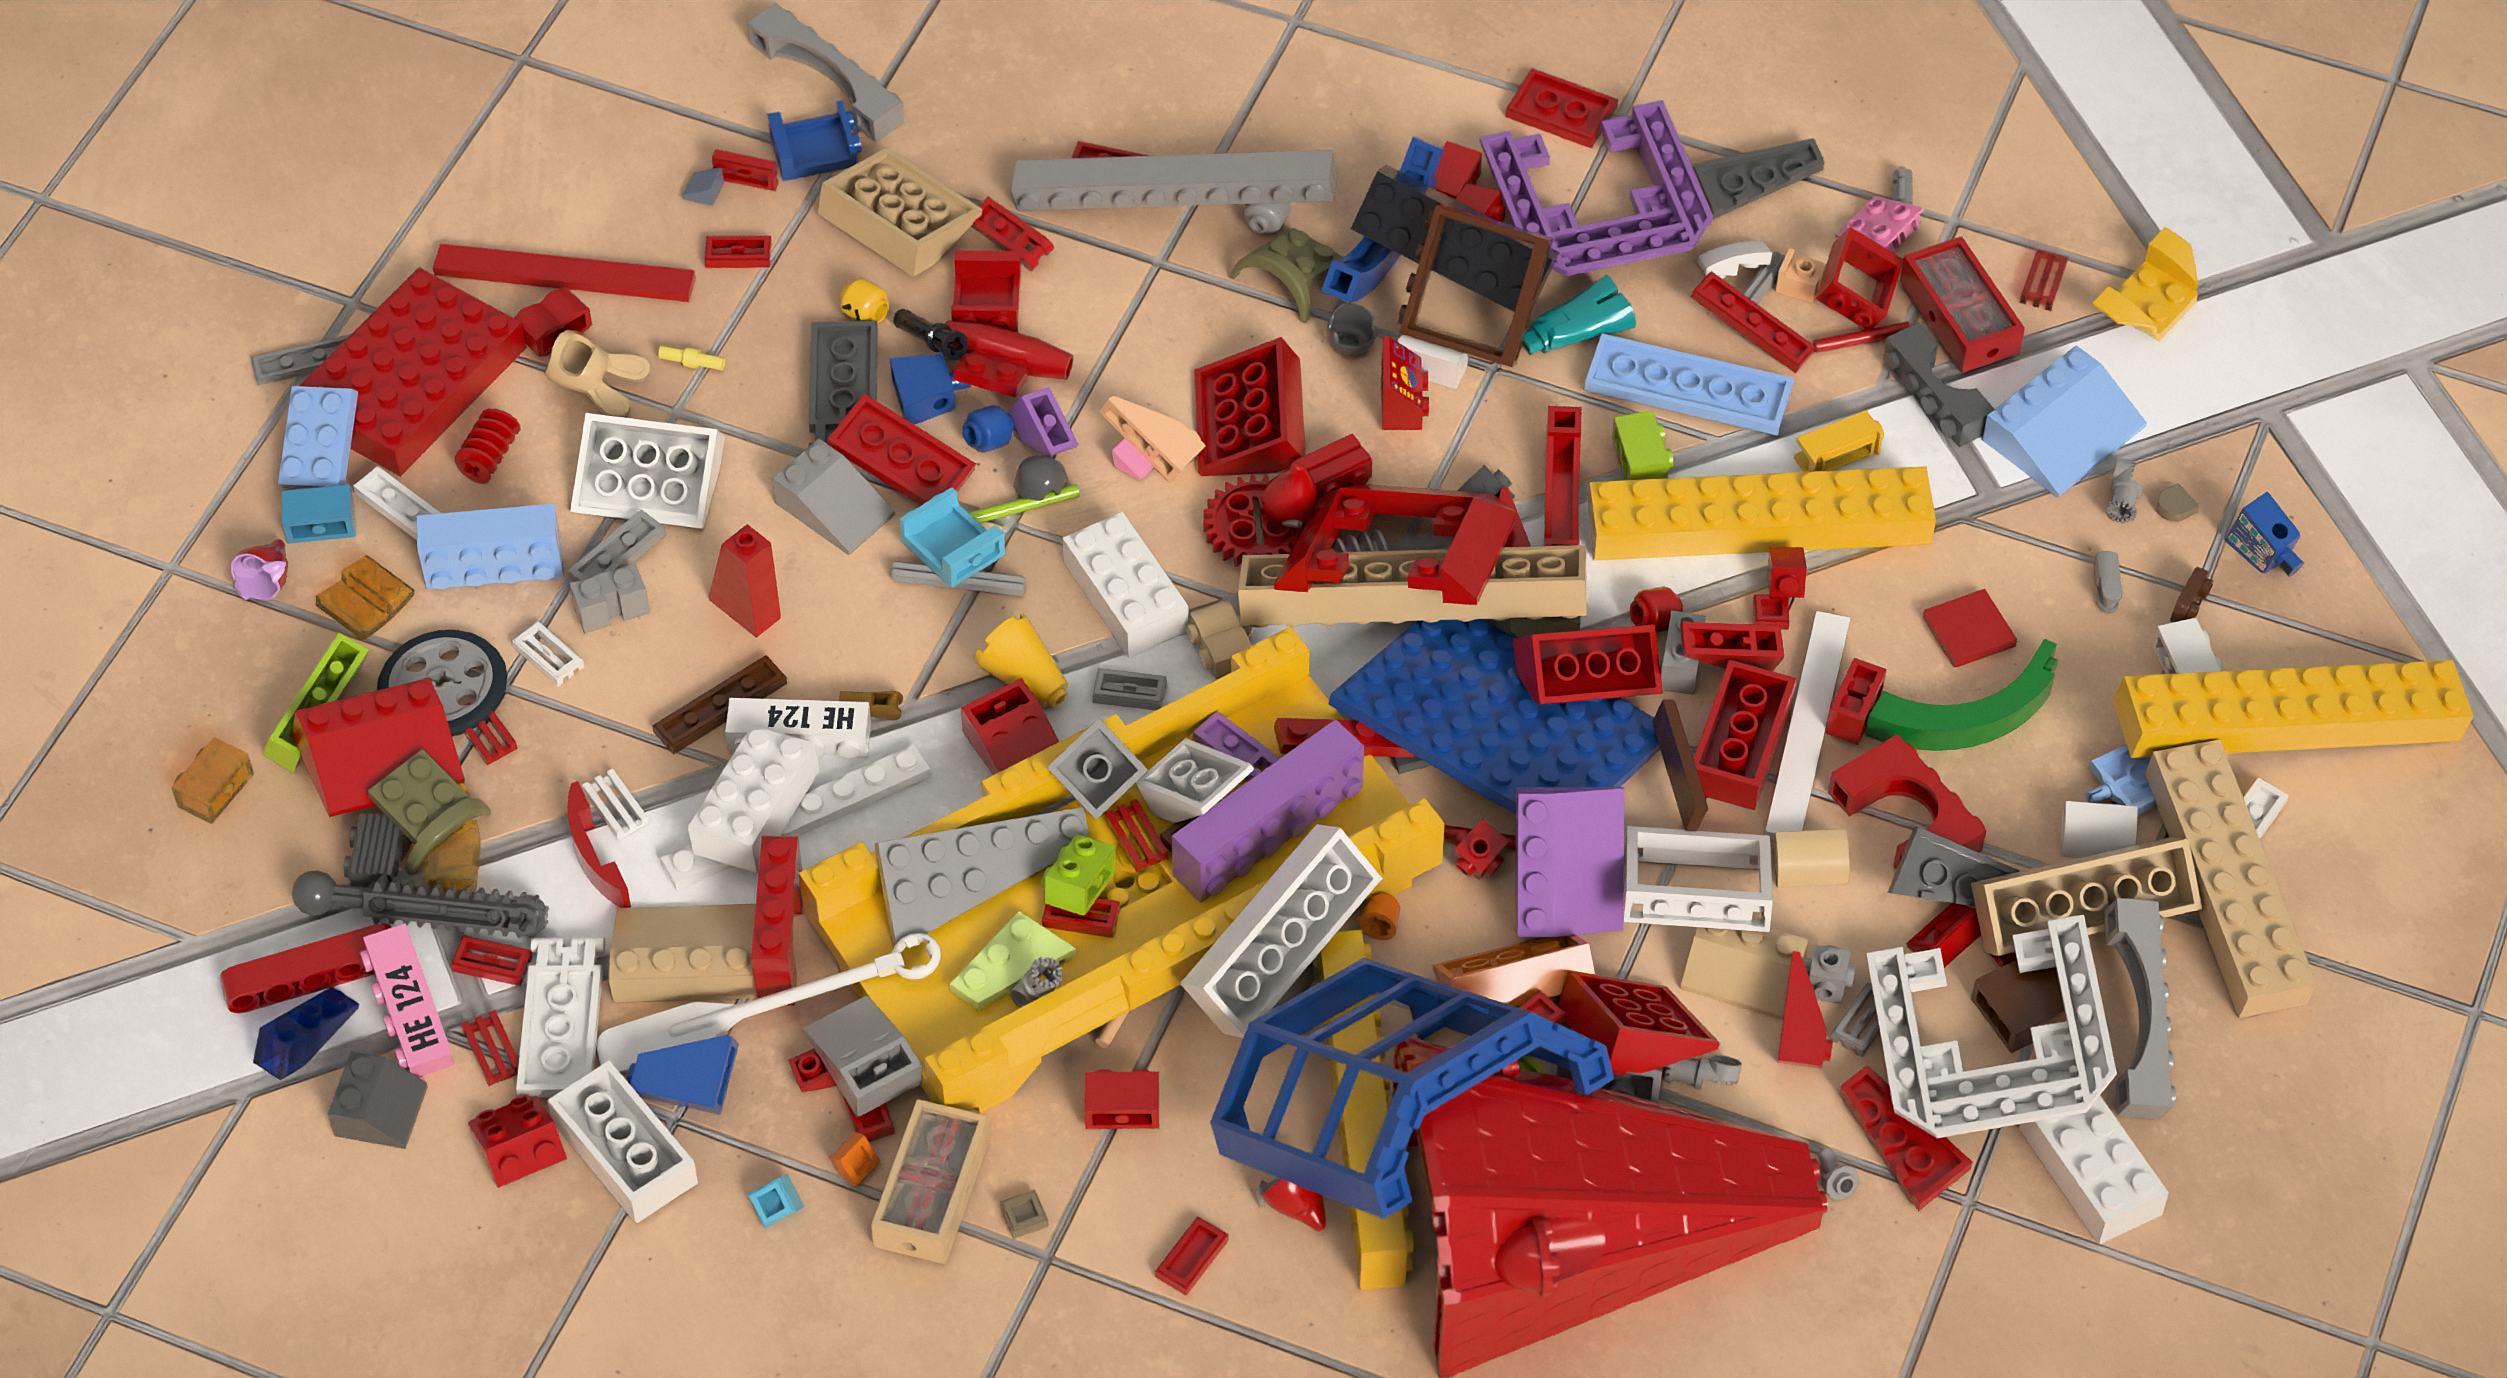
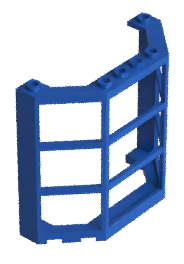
M1362 958L1249 1023L1210 1124L1219 1155L1384 1219L1413 1201L1404 1170V1165L1409 1155L1405 1148L1413 1128L1419 1129L1425 1114L1524 1055L1570 1069L1576 1093L1585 1096L1612 1081L1614 1076L1606 1045L1584 1037L1575 1031L1553 1023L1530 1011ZM1375 992L1380 993L1306 1037L1301 1036ZM1393 1000L1410 1008L1413 1022L1356 1055L1320 1043ZM1445 1027L1469 1035L1468 1038L1408 1073L1372 1061V1059L1417 1034L1418 1039L1423 1040ZM1285 1044L1295 1046L1297 1048L1263 1134L1251 1131L1245 1114L1244 1104L1263 1057ZM1309 1052L1347 1065L1312 1154L1274 1140ZM1359 1070L1399 1083L1364 1173L1325 1159Z

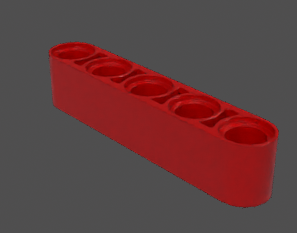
M384 923L374 924L225 969L220 974L219 980L228 1010L232 1013H246L375 975L373 970L366 972L360 955V951L366 950L363 937L392 928L391 925Z

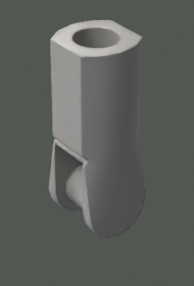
M2101 551L2096 554L2094 559L2097 604L2101 611L2113 613L2117 610L2118 601H2120L2123 595L2118 554L2115 552Z

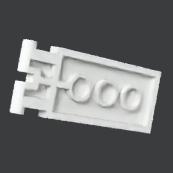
M573 937L571 947H565L564 938H532L531 950L532 953L537 952L536 966H529L516 1085L518 1097L522 1095L538 1096V1098L553 1097L594 1070L603 978L602 966L597 965L598 952L605 951V937Z

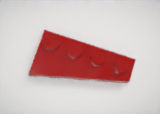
M1868 1065L1841 1085V1096L1918 1212L1971 1170L1973 1162L1946 1137L1936 1138L1894 1113L1890 1085Z

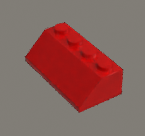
M1655 625L1532 634L1513 639L1517 675L1537 705L1663 694Z

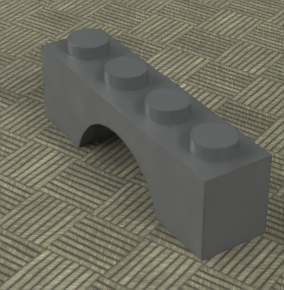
M1916 323L1887 337L1883 354L1886 366L1899 376L1906 390L1916 396L1921 402L1924 411L1928 415H1932L1940 424L1943 433L1947 437H1951L1958 447L1984 435L1987 415L1995 409L1977 388H1954L1944 384L1933 374L1931 369L1935 365L1938 343L1921 323Z

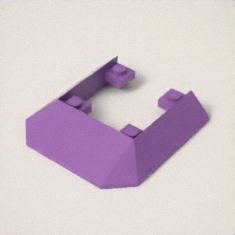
M1663 100L1632 106V115L1601 121V132L1609 151L1615 152L1637 147L1653 186L1631 190L1630 200L1636 215L1578 226L1569 203L1547 208L1541 207L1527 173V169L1549 165L1550 155L1541 134L1513 139L1511 131L1480 137L1479 142L1498 189L1501 191L1502 199L1513 226L1554 238L1551 248L1560 252L1552 270L1566 276L1691 251L1713 220L1711 209Z

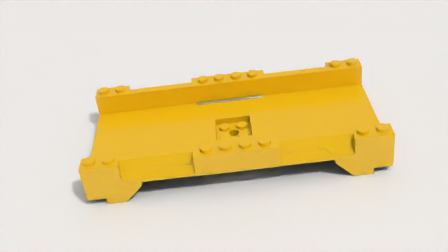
M1290 626L1232 655L1230 674L1128 725H1125L1117 714L1102 722L1149 771L1185 738L1194 741L1193 732L1216 711L1220 712L1280 758L1286 754H1280L1274 731L1277 718L1344 719L1334 707L1328 705V698L1310 677V650ZM1087 729L981 781L983 798L903 838L1028 817L1071 796L1070 791L1053 775L1047 766ZM1364 756L1363 787L1356 796L1343 800L1335 806L1328 816L1318 818L1311 823L1302 835L1292 837L1282 844L1274 855L1264 857L1257 862L1249 873L1242 877L1238 876L1228 883L1220 894L1210 896L1200 903L1173 877L1172 853L1169 850L1168 859L1136 872L1107 824L1105 813L1095 819L1084 807L1089 837L1116 846L1115 874L1098 898L1120 901V912L1117 915L1118 920L1114 928L1113 938L1046 928L1076 948V957L1067 962L1064 960L1059 961V966H1062V979L1054 991L1021 1008L1014 1003L1009 993L979 1011L950 992V983L1019 911L1042 926V917L1046 905L1045 888L1042 887V878L1045 870L1048 867H1052L1054 863L928 932L927 935L937 941L941 950V959L938 967L930 975L915 980L903 978L898 973L882 978L879 975L849 986L858 999L868 995L905 1037L922 1064L921 1086L933 1103L966 1111L976 1108L978 1113L981 1114L1011 1098L1042 1062V1056L1181 985L1180 983L1317 824L1341 828L1382 877V880L1365 898V900L1370 901L1373 896L1381 893L1395 896L1412 887L1413 878L1442 863L1445 823L1425 798L1410 805L1373 756ZM1261 765L1260 767H1258V769L1260 771H1263L1266 769V767L1264 765ZM1243 779V780H1242L1241 782H1239L1232 790H1230L1222 799H1220V801L1223 800L1225 797H1227L1228 795H1230L1232 792H1234L1235 790H1237L1239 787H1241L1242 785H1244V784H1245L1246 782H1248V781H1247L1246 779ZM1136 782L1106 810L1111 809L1112 812H1116L1118 806L1124 804L1125 807L1130 806V801L1137 799L1159 837L1160 833L1174 824L1151 813ZM1076 799L1052 812L1084 806ZM1132 815V819L1154 855L1157 854L1137 819ZM1123 819L1118 821L1141 860L1145 859L1144 854ZM861 841L799 872L804 913L839 963L840 972L875 962V958L892 953L893 944L876 851L870 853ZM1088 910V912L1109 915L1108 912ZM920 942L918 946L905 947L901 952L905 964L904 969L912 970V967L922 964L926 966L931 961L926 949L927 943ZM1044 975L1038 977L1040 982L1047 979Z

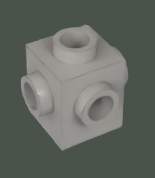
M1814 945L1812 959L1805 957L1804 965L1817 1000L1842 1004L1845 986L1852 988L1855 966L1849 965L1851 951L1832 945Z

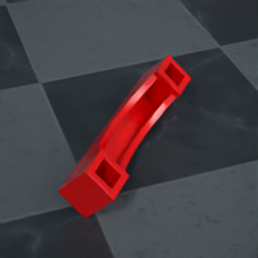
M1548 406L1544 546L1579 545L1580 543L1579 478L1582 407Z

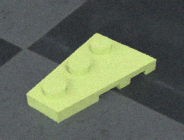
M1019 911L950 983V992L979 1011L1008 995L1010 990L1024 977L1033 962L1039 959V957L1044 959L1047 957L1054 958L1056 962L1061 960L1067 962L1076 957V948Z

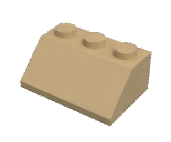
M1698 927L1692 942L1680 989L1783 1020L1791 954L1793 951L1800 952L1804 962L1809 939L1770 928V932Z

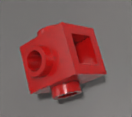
M1482 818L1471 831L1466 827L1454 840L1453 844L1456 846L1452 856L1456 860L1454 865L1467 877L1474 875L1479 880L1485 873L1491 876L1504 862V859L1500 856L1507 849L1510 841ZM1474 850H1479V851H1481L1482 853H1481V854H1480V853H1477V852H1475Z

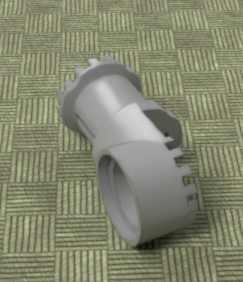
M2118 457L2111 482L2114 496L2113 500L2107 505L2106 514L2109 517L2112 516L2111 519H2116L2118 523L2119 520L2122 523H2125V521L2128 523L2129 520L2133 521L2136 518L2137 509L2135 504L2136 500L2142 496L2143 489L2137 481L2130 479V477H2133L2131 473L2134 472L2133 467L2135 468L2136 461Z
M1039 957V959L1033 962L1024 977L1010 990V996L1019 1008L1054 991L1062 979V966H1059L1060 963L1058 961H1054V958L1047 957L1044 959ZM1044 975L1047 979L1040 982L1037 977Z
M1711 1055L1709 1058L1701 1057L1700 1060L1690 1058L1667 1065L1670 1069L1666 1070L1665 1082L1670 1083L1672 1080L1693 1084L1695 1089L1701 1090L1703 1079H1708L1715 1083L1721 1082L1720 1084H1724V1081H1727L1726 1085H1730V1082L1731 1085H1734V1083L1737 1084L1739 1081L1742 1063L1735 1058L1724 1055Z

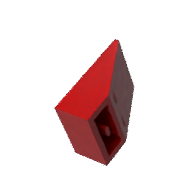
M1022 678L961 707L962 731L993 775L1059 743L1039 701Z

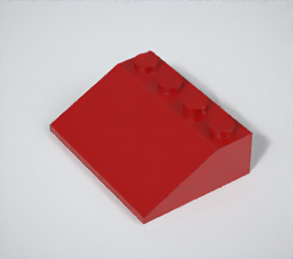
M1282 337L1194 370L1197 434L1206 445L1198 454V473L1201 476L1277 473L1288 469L1294 460L1306 455L1300 358Z
M430 678L295 711L293 738L329 818L376 806L368 798V790L421 749L457 784L464 783L465 778L443 705Z
M1568 971L1558 1007L1565 1012V1021L1568 1027L1584 1037L1606 1045L1613 1074L1626 1075L1627 1072L1642 1074L1718 1050L1720 1042L1667 986Z

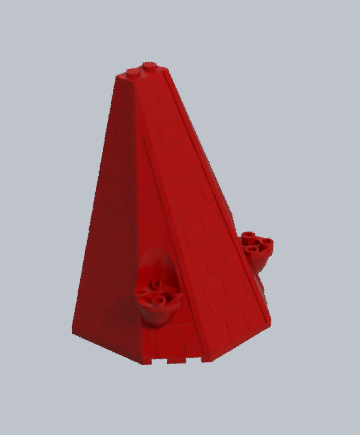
M1408 1038L1394 1046L1393 1068L1408 1073L1449 1048ZM1518 1060L1425 1114L1419 1129L1413 1128L1406 1146L1420 1147L1433 1217L1434 1233L1440 1234L1437 1235L1439 1256L1436 1257L1438 1274L1433 1348L1439 1378L1452 1377L1497 1357L1509 1354L1537 1341L1547 1339L1594 1318L1601 1317L1634 1302H1639L1679 1284L1696 1279L1726 1265H1731L1820 1228L1823 1213H1827L1828 1209L1825 1191H1819L1817 1181L1820 1179L1818 1161L1816 1158L1811 1159L1809 1146L1806 1142L1604 1088H1598L1585 1096L1576 1093L1573 1080L1546 1073L1519 1070ZM1394 1081L1392 1086V1099L1399 1084Z

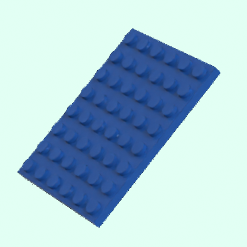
M1457 619L1439 620L1433 623L1423 620L1416 621L1330 694L1328 705L1357 722H1363L1376 733L1516 814V787H1621L1660 750L1652 723L1654 717L1621 698L1537 705L1517 675L1513 639L1516 638L1484 619H1474L1468 622Z

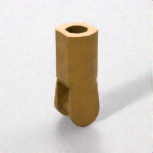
M893 690L882 692L840 691L839 701L869 702L871 717L892 721L898 720L901 717L902 711L899 705L903 703V695Z

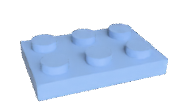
M292 386L278 480L279 485L291 488L345 485L358 398L357 391L346 388Z

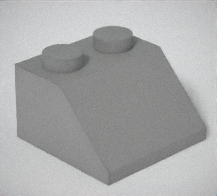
M1100 718L1047 766L1053 775L1095 819L1102 815L1148 771Z

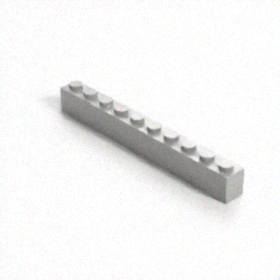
M1333 150L1018 160L1015 165L1011 190L1018 211L1334 201L1337 167Z

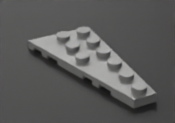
M1084 807L874 843L893 948L901 938L913 933L927 934L1056 862L1061 848L1068 846L1076 834L1089 837Z

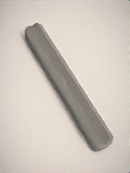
M895 561L892 565L891 577L893 581L951 588L926 564ZM979 571L953 588L1022 596L1025 592L1026 580L1025 577L1019 575Z

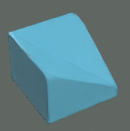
M788 1174L748 1194L764 1228L804 1207Z

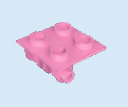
M1874 196L1835 236L1839 238L1849 227H1852L1893 252L1894 248H1899L1919 228V222L1921 221L1919 215L1924 211V208Z

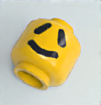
M864 278L847 283L840 292L841 311L853 321L877 320V324H879L889 311L890 304L886 291Z

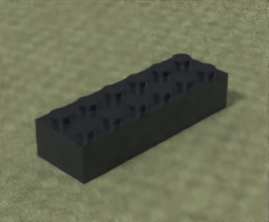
M1384 165L1376 172L1351 226V230L1419 264L1420 261L1415 260L1417 248L1420 241H1426L1428 229L1424 228L1425 220L1428 218L1429 211L1435 210V206L1443 204L1492 220L1495 219L1388 165ZM1447 218L1432 271L1515 312L1534 244ZM1552 248L1550 249L1535 303L1560 252Z

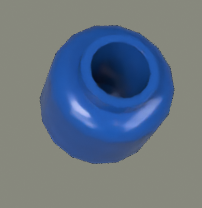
M990 405L968 414L962 428L963 437L970 447L978 452L986 453L1009 444L1012 438L1014 422L1012 417L1001 407Z

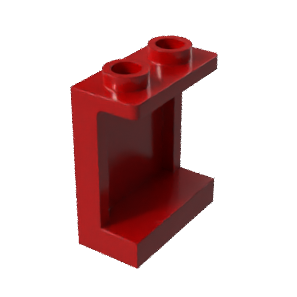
M955 250L953 306H951L952 321L989 324L1018 332L1021 287L1020 251Z

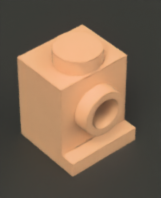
M1789 248L1779 269L1776 292L1813 303L1826 263L1796 255L1795 249Z

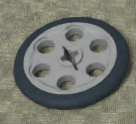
M437 630L419 635L395 650L382 668L378 677L377 690L430 678L443 705L453 737L465 733V730L470 727L472 729L478 727L479 722L487 720L491 712L496 710L506 691L508 674L502 656L487 640L470 632ZM447 651H457L459 653L454 660L444 661L441 659V656ZM422 662L426 664L425 668L420 672L412 673L408 671V668L413 663ZM473 667L484 669V672L478 677L466 676L467 671ZM445 680L447 681V682H444V683L442 684V687H437V686H436V685H441L442 681H445ZM473 695L476 697L475 702L471 705L463 706L458 703L463 696Z

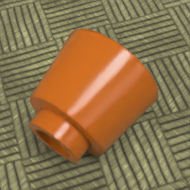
M1381 893L1370 899L1358 919L1360 930L1365 935L1377 940H1388L1396 935L1400 915V905L1396 898L1391 894Z

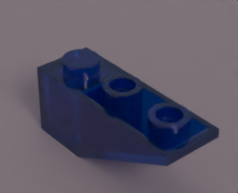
M333 987L305 1001L259 1028L253 1063L279 1080L284 1079L304 1067L356 1012L359 1008V1003Z

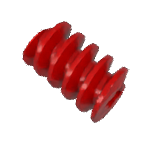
M484 410L479 416V420L474 424L473 430L469 432L467 439L461 445V449L455 455V464L460 472L476 483H488L491 480V474H494L497 470V464H500L503 460V454L508 452L509 445L514 442L515 435L521 430L518 420L503 410Z

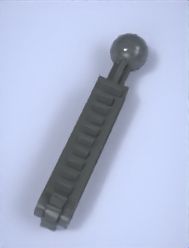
M319 870L308 871L301 874L295 880L291 893L297 908L308 915L323 914L333 906L363 909V916L372 917L374 924H379L383 918H386L389 924H394L396 920H402L403 924L405 923L408 926L411 921H414L418 927H422L425 923H430L432 929H436L439 924L445 925L446 930H451L453 926H459L460 932H464L467 927L473 928L474 933H479L481 929H487L489 935H493L498 930L506 937L510 932H515L517 938L522 936L534 938L541 929H545L549 922L547 920L549 906H546L537 894L533 896L522 892L517 897L513 895L512 891L508 890L505 895H500L498 889H494L489 894L485 893L482 887L477 892H471L470 886H465L460 891L457 890L454 884L449 889H443L441 883H437L432 888L428 886L426 881H423L420 886H415L413 880H409L404 885L396 877L389 883L385 874H382L377 881H372L366 888L337 885L327 873Z

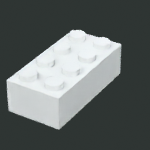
M1123 511L1062 538L1064 564L1128 658L1187 632L1186 626L1189 625V608L1187 603Z
M751 725L688 825L693 854L758 873L762 836H780L820 772L815 743Z
M610 1060L548 1099L551 1117L557 1129L636 1224L698 1184L694 1160Z
M2101 1096L2096 1099L2086 1113L2019 1125L2020 1132L2099 1245L2162 1216L2169 1192Z

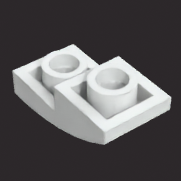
M1764 241L1739 242L1708 251L1698 256L1697 263L1706 275L1712 271L1723 279L1726 275L1737 276L1739 263L1748 268H1757L1759 264L1770 265L1772 252Z

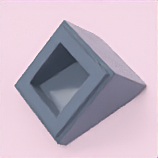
M722 168L694 172L682 195L683 199L713 206L724 184Z

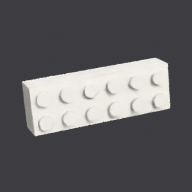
M1317 824L1180 984L1223 1034L1243 1038L1249 1023L1266 1014L1275 1006L1382 880V877L1341 828Z

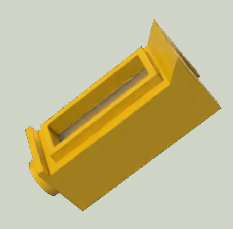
M1867 410L1797 437L1796 442L1802 451L1794 454V460L1803 472L1837 469L1870 456L1873 452L1879 455L1882 439L1884 438L1883 428L1878 421L1873 420Z

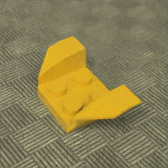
M2164 227L2149 243L2145 261L2117 290L2108 286L2092 302V306L2109 316L2116 323L2132 325L2160 341L2196 303L2198 280L2191 244L2170 229Z

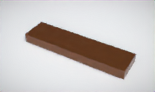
M765 655L652 725L653 732L674 755L727 722L729 698L764 699L786 685L787 677Z
M1663 699L1652 721L1684 829L1685 831H1697L1708 810V806L1676 702L1673 699Z

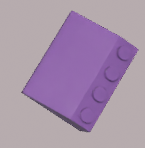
M1516 787L1515 930L1517 936L1558 937L1622 931L1624 908V787Z

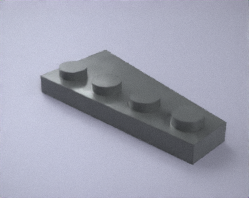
M1812 138L1693 164V170L1711 209L1713 219L1822 171L1825 161L1815 139Z
M1914 826L1887 893L1975 906L1972 882L2020 872V870Z

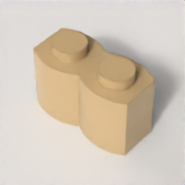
M1227 600L1190 613V625L1186 626V630L1192 645L1198 644L1201 649L1199 657L1204 669H1210L1215 678L1230 674L1231 656L1252 646L1245 630L1240 625L1231 603Z

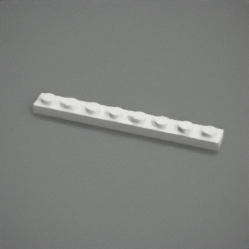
M915 744L808 791L780 836H801L930 778L931 769ZM691 844L660 857L661 865L676 891L732 867L728 864L694 855Z

